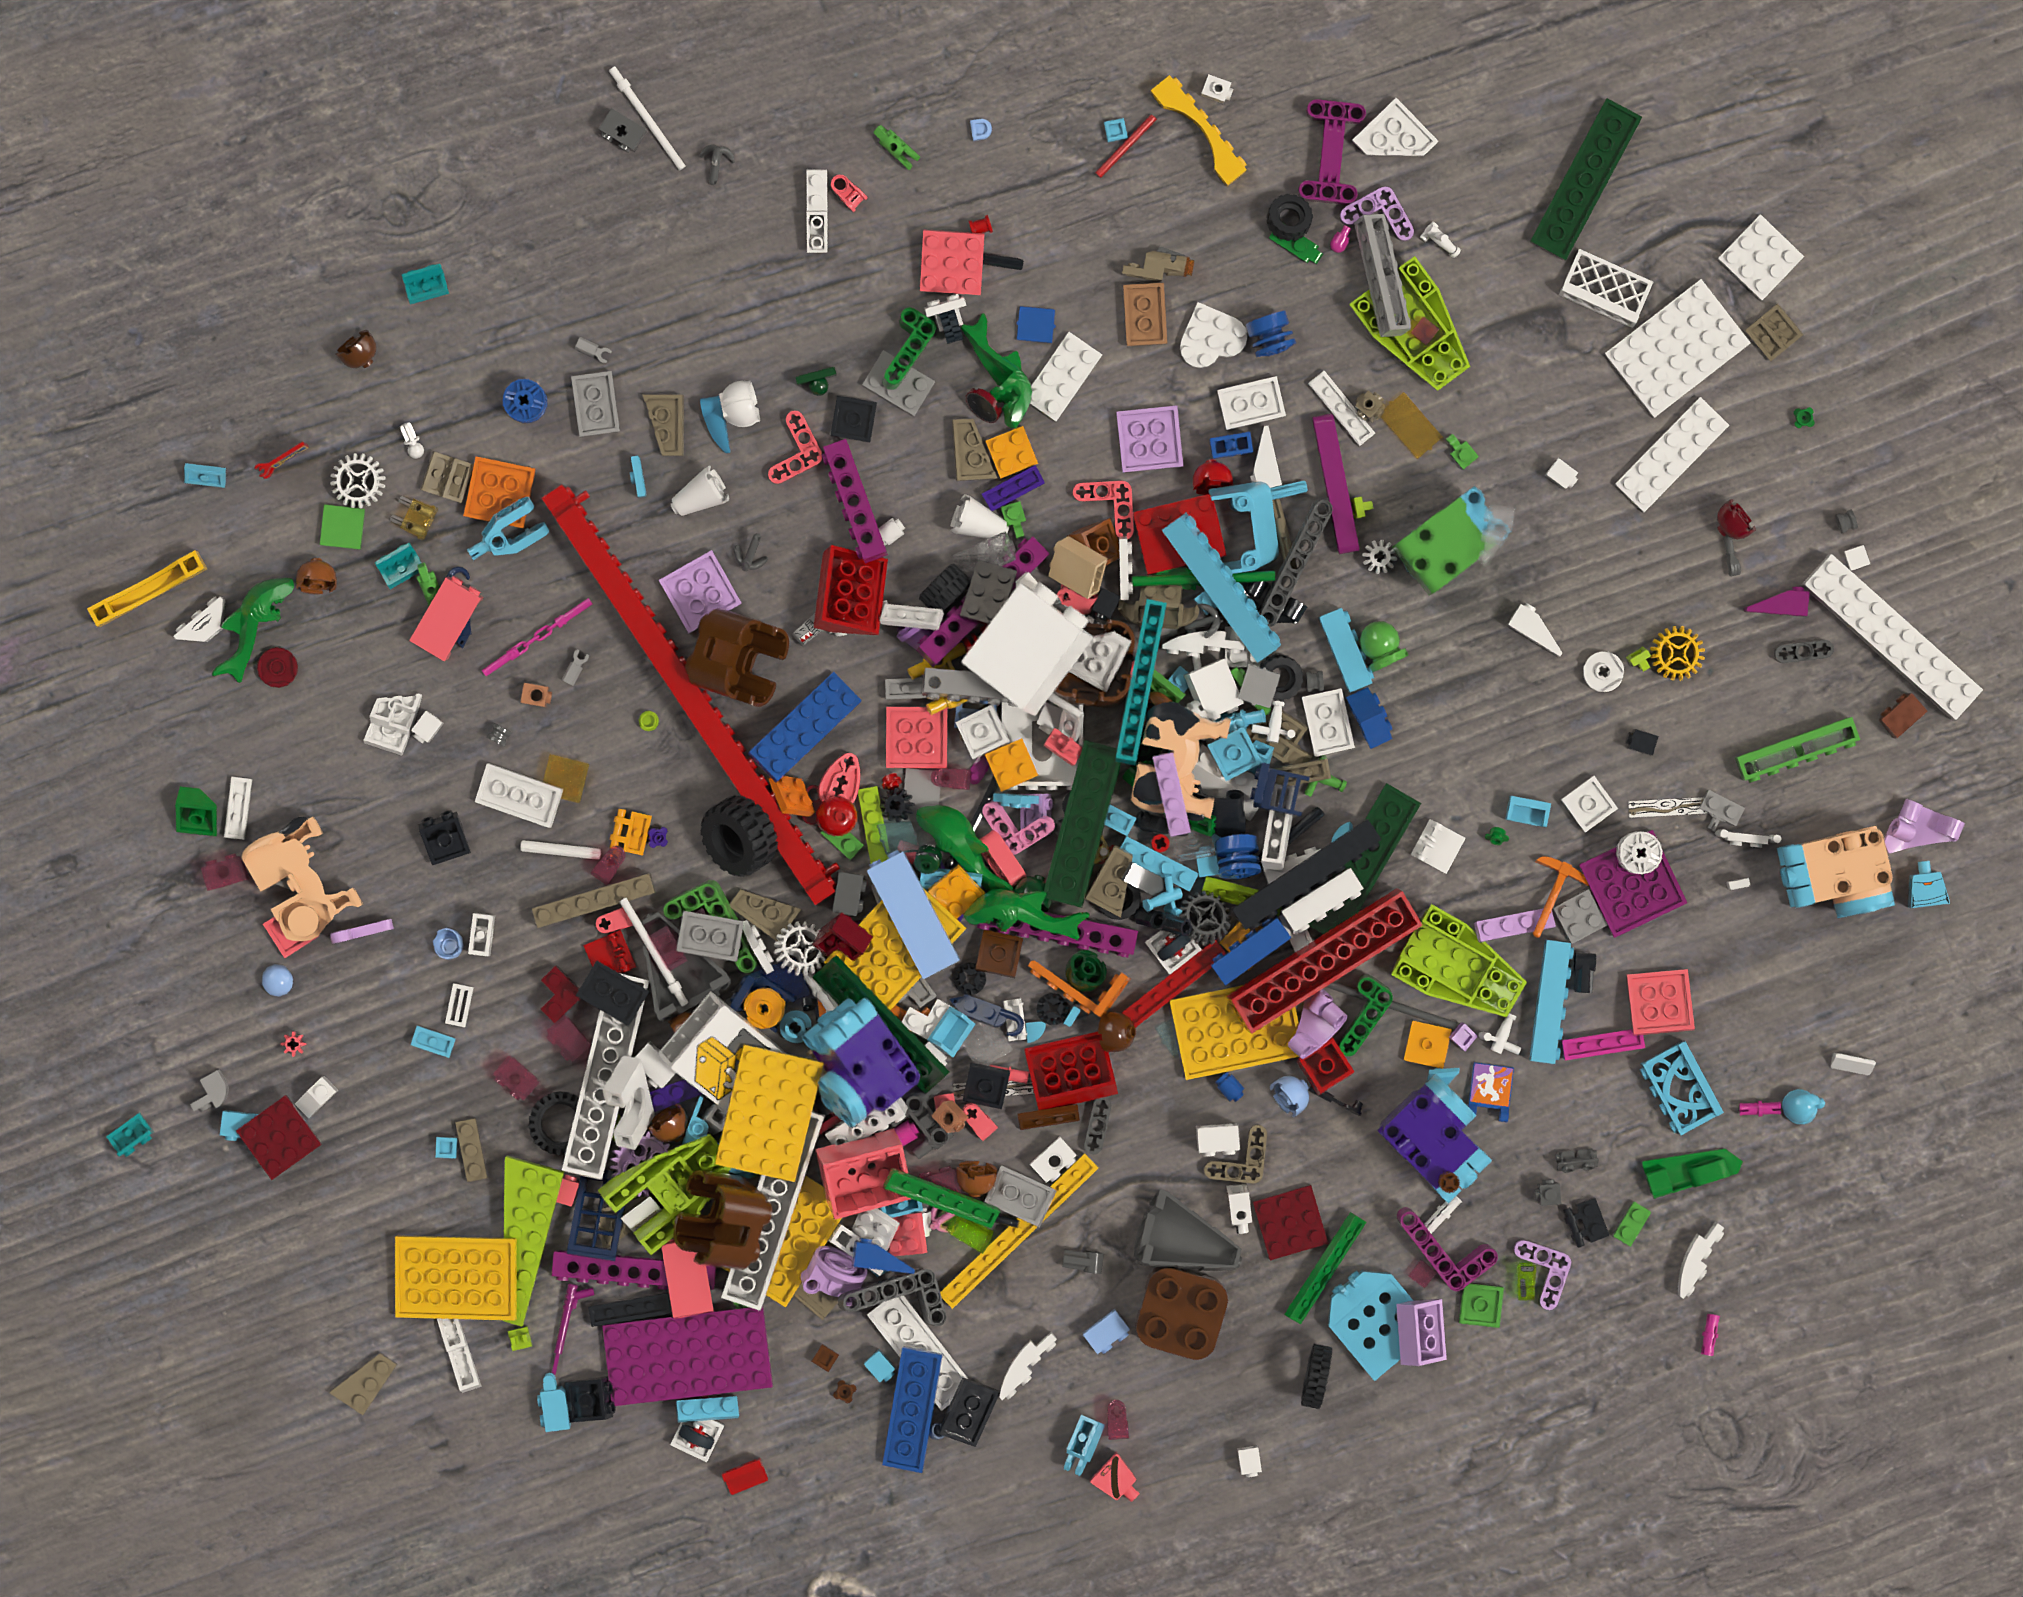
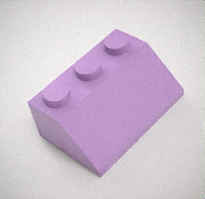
M1442 1299L1417 1300L1396 1304L1401 1365L1421 1366L1447 1360Z

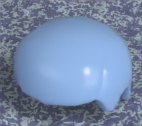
M450 928L438 930L433 940L435 953L440 958L446 960L458 957L464 947L462 936L456 930Z
M273 964L263 972L262 985L267 993L280 997L291 990L293 977L286 966Z

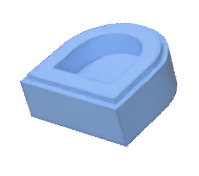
M985 119L970 120L973 141L984 140L991 135L992 127L989 121Z

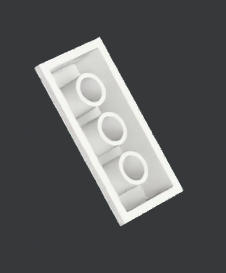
M1201 744L1198 762L1192 773L1195 780L1200 781L1202 792L1207 796L1226 798V793L1229 790L1242 791L1244 793L1245 818L1250 821L1258 810V807H1253L1254 800L1250 799L1252 787H1257L1258 780H1255L1253 774L1245 771L1226 781L1210 749Z

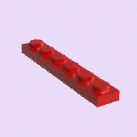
M1216 940L1212 945L1209 943L1121 1013L1130 1017L1136 1028L1212 968L1211 964L1214 963L1212 961L1214 957L1220 953L1225 955L1226 952Z

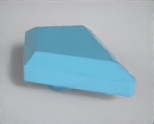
M1435 1068L1434 1070H1429L1427 1081L1436 1073L1448 1086L1459 1074L1460 1068Z

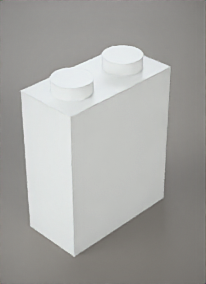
M1219 659L1184 675L1194 701L1197 700L1201 704L1198 708L1200 711L1205 710L1211 721L1221 718L1220 714L1227 711L1230 714L1239 710L1238 706L1244 704L1243 700L1238 699L1239 691L1226 659Z

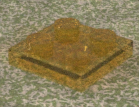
M550 754L543 782L562 788L561 799L580 803L590 764Z

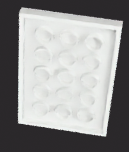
M1700 279L1604 355L1652 417L1655 418L1747 347L1750 341L1703 280Z

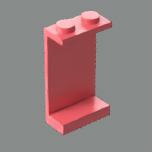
M455 576L445 578L409 640L443 661L448 660L451 650L478 603L484 598L480 595L481 592L472 586L467 588L462 585L463 581Z
M669 1240L662 1246L673 1318L678 1319L714 1312L706 1265L694 1262L696 1252L681 1250L674 1240Z

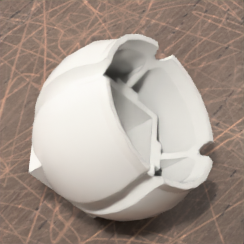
M736 381L726 387L723 393L719 394L723 416L727 423L738 427H748L760 422L759 409L755 407L757 399L751 381Z

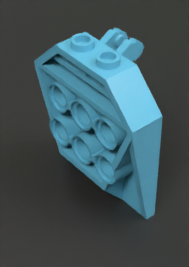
M1356 1270L1348 1277L1349 1281L1345 1285L1339 1284L1332 1290L1334 1294L1330 1297L1328 1326L1371 1378L1376 1381L1382 1374L1401 1360L1398 1321L1395 1320V1314L1397 1313L1396 1304L1413 1301V1299L1391 1273L1361 1270L1358 1273ZM1383 1292H1387L1390 1295V1299L1386 1303L1379 1301V1296ZM1368 1305L1374 1307V1313L1370 1316H1366L1363 1312L1364 1308ZM1352 1318L1359 1321L1355 1329L1348 1327V1321ZM1387 1324L1390 1326L1389 1332L1384 1335L1380 1334V1326ZM1372 1337L1374 1345L1368 1348L1365 1347L1363 1344L1365 1338Z

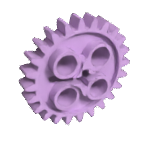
M646 1131L638 1144L642 1149L639 1156L635 1155L633 1149L619 1147V1150H612L616 1154V1158H610L611 1161L615 1162V1165L610 1166V1169L616 1170L612 1177L625 1172L628 1164H632L634 1167L641 1160L646 1161L652 1158L655 1153L660 1155L667 1152L670 1144L666 1143L663 1145V1142L657 1140L653 1135L650 1137V1131ZM648 1187L642 1191L645 1197L649 1196L650 1190Z

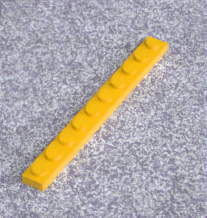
M1085 1153L1050 1186L1056 1190V1194L1043 1221L1099 1168ZM1016 1218L1020 1220L1018 1228L1008 1226L940 1292L942 1299L953 1309L1022 1243L1037 1226Z

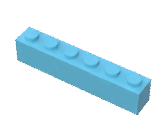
M1545 940L1529 1056L1530 1061L1555 1064L1556 1060L1560 1058V1048H1557L1558 1040H1562L1563 1028H1560L1561 1020L1565 1019L1566 1008H1563V1001L1567 1000L1568 988L1565 987L1566 979L1570 980L1571 968L1568 967L1569 959H1573L1574 947H1571V943Z

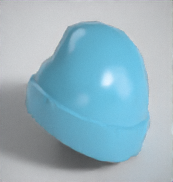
M1795 1089L1789 1092L1782 1102L1784 1115L1791 1122L1799 1125L1810 1123L1816 1117L1818 1109H1822L1825 1106L1823 1098H1819L1817 1095L1802 1089Z

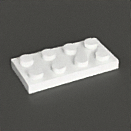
M1068 332L1032 384L1030 404L1056 422L1102 354Z
M487 763L475 802L551 828L563 789Z

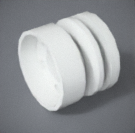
M1635 831L1621 838L1617 845L1616 857L1624 870L1635 874H1646L1658 867L1662 860L1663 851L1660 842L1655 836L1647 832ZM1644 849V857L1639 856L1637 858L1638 853L1636 850Z

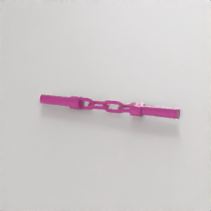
M587 598L565 614L559 615L558 618L554 619V624L543 626L534 633L532 639L527 642H519L506 651V654L482 669V672L485 676H488L510 660L513 661L525 653L531 643L536 640H544L552 634L553 628L556 626L559 628L563 627L569 620L593 605V603ZM547 628L546 631H549V633L540 638V635L537 634ZM523 644V647L526 648L519 652L517 647Z

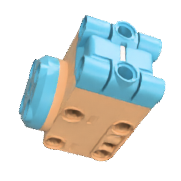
M1877 826L1847 831L1826 838L1777 848L1780 865H1786V867L1780 869V874L1784 887H1790V889H1786L1790 907L1798 908L1833 899L1837 918L1873 912L1895 905L1890 885L1893 876L1883 834L1877 829Z

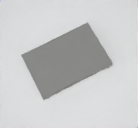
M906 768L904 789L907 790L906 796H913L909 802L915 803V806H910L909 809L913 810L914 813H907L908 820L902 819L901 821L917 822V809L925 806L939 805L942 771Z

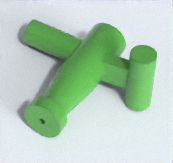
M1326 755L1319 756V760L1327 758ZM1331 775L1330 779L1309 782L1304 794L1311 797L1318 782L1338 788V791L1343 792L1347 781H1341Z

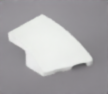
M422 694L408 697L377 698L370 714L371 723L365 735L364 743L402 756L418 713Z

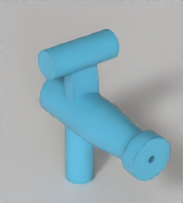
M1165 874L1166 891L1152 899L1143 900V907L1146 911H1151L1154 907L1165 905L1164 911L1166 913L1179 916L1182 914V910L1176 908L1174 901L1182 898V891L1179 887H1173L1172 874Z

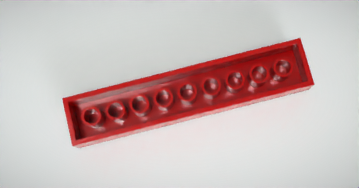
M1396 888L1226 997L1245 1029L1252 1034L1422 926V923L1403 891Z

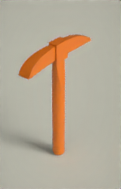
M1540 857L1535 861L1538 864L1558 871L1557 879L1533 932V936L1539 938L1542 934L1565 878L1569 876L1589 886L1580 871L1564 861L1561 862L1551 857Z

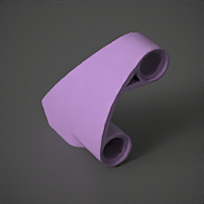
M1906 799L1898 818L1891 822L1885 835L1884 842L1887 853L1890 854L1927 844L1954 842L1959 839L1965 823Z
M1324 989L1304 1000L1298 1029L1288 1044V1047L1301 1059L1308 1057L1323 1046L1347 1019V1015L1332 1002V996Z

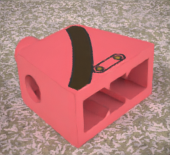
M1117 1452L1090 1478V1482L1115 1500L1124 1495L1132 1502L1140 1494L1132 1486L1137 1480L1135 1475Z

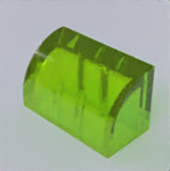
M954 1216L946 1228L949 1234L981 1254L986 1250L993 1234L992 1229L959 1216Z

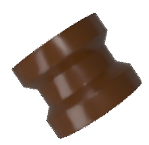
M1447 1171L1440 1175L1438 1184L1446 1193H1452L1459 1188L1460 1181L1455 1173Z

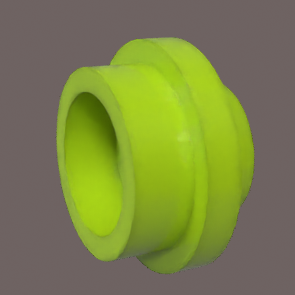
M645 711L639 717V725L645 731H653L659 724L657 714L652 711Z

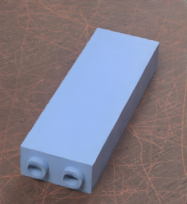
M896 850L887 855L888 860L881 862L879 859L869 865L870 869L867 872L922 978L925 979L958 962L960 958L905 852L899 853Z

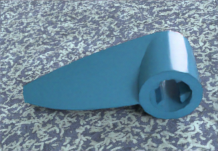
M720 396L700 399L702 414L712 438L725 453H730L726 421L723 416Z

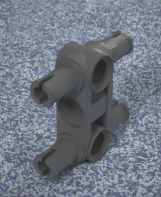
M938 1084L926 1094L919 1090L909 1096L904 1101L908 1107L905 1118L897 1123L895 1121L891 1123L893 1127H896L906 1118L912 1117L926 1135V1140L912 1150L918 1159H921L933 1149L938 1150L954 1136V1132L947 1133L932 1117L934 1111L928 1105V1101L942 1091ZM918 1099L921 1106L919 1109L913 1110L909 1106V1101ZM943 1131L946 1135L944 1141H936L934 1139L935 1132Z

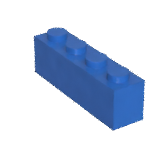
M1278 918L1265 920L1262 923L1263 927L1258 931L1253 929L1245 935L1246 940L1241 943L1236 941L1228 947L1230 950L1225 955L1220 953L1212 959L1214 963L1211 964V967L1225 986L1291 939V936Z

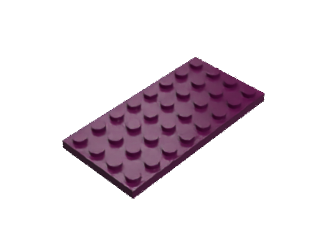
M762 1306L761 1310L750 1307L702 1313L678 1319L667 1317L602 1325L608 1377L613 1385L611 1402L613 1401L615 1406L773 1387L764 1306Z

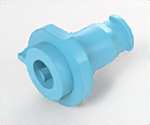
M799 1010L786 1013L780 1022L782 1036L792 1043L803 1042L802 1036L805 1034L806 1028L811 1027L810 1017ZM793 1021L797 1022L801 1026V1031L794 1032V1029L790 1028Z

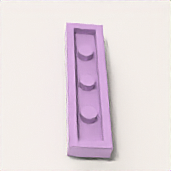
M1171 752L1153 756L1170 837L1190 833L1191 830L1174 754Z
M1543 909L1475 922L1474 926L1478 943L1534 932ZM1552 911L1543 930L1556 927Z

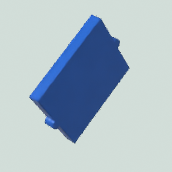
M1020 306L1019 321L1016 322L1018 325L1017 340L1052 343L1053 329L1056 327L1054 324L1055 310Z

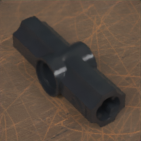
M1140 907L1135 912L1134 918L1136 919V924L1181 936H1187L1192 929L1191 920L1156 910L1146 911L1144 907Z

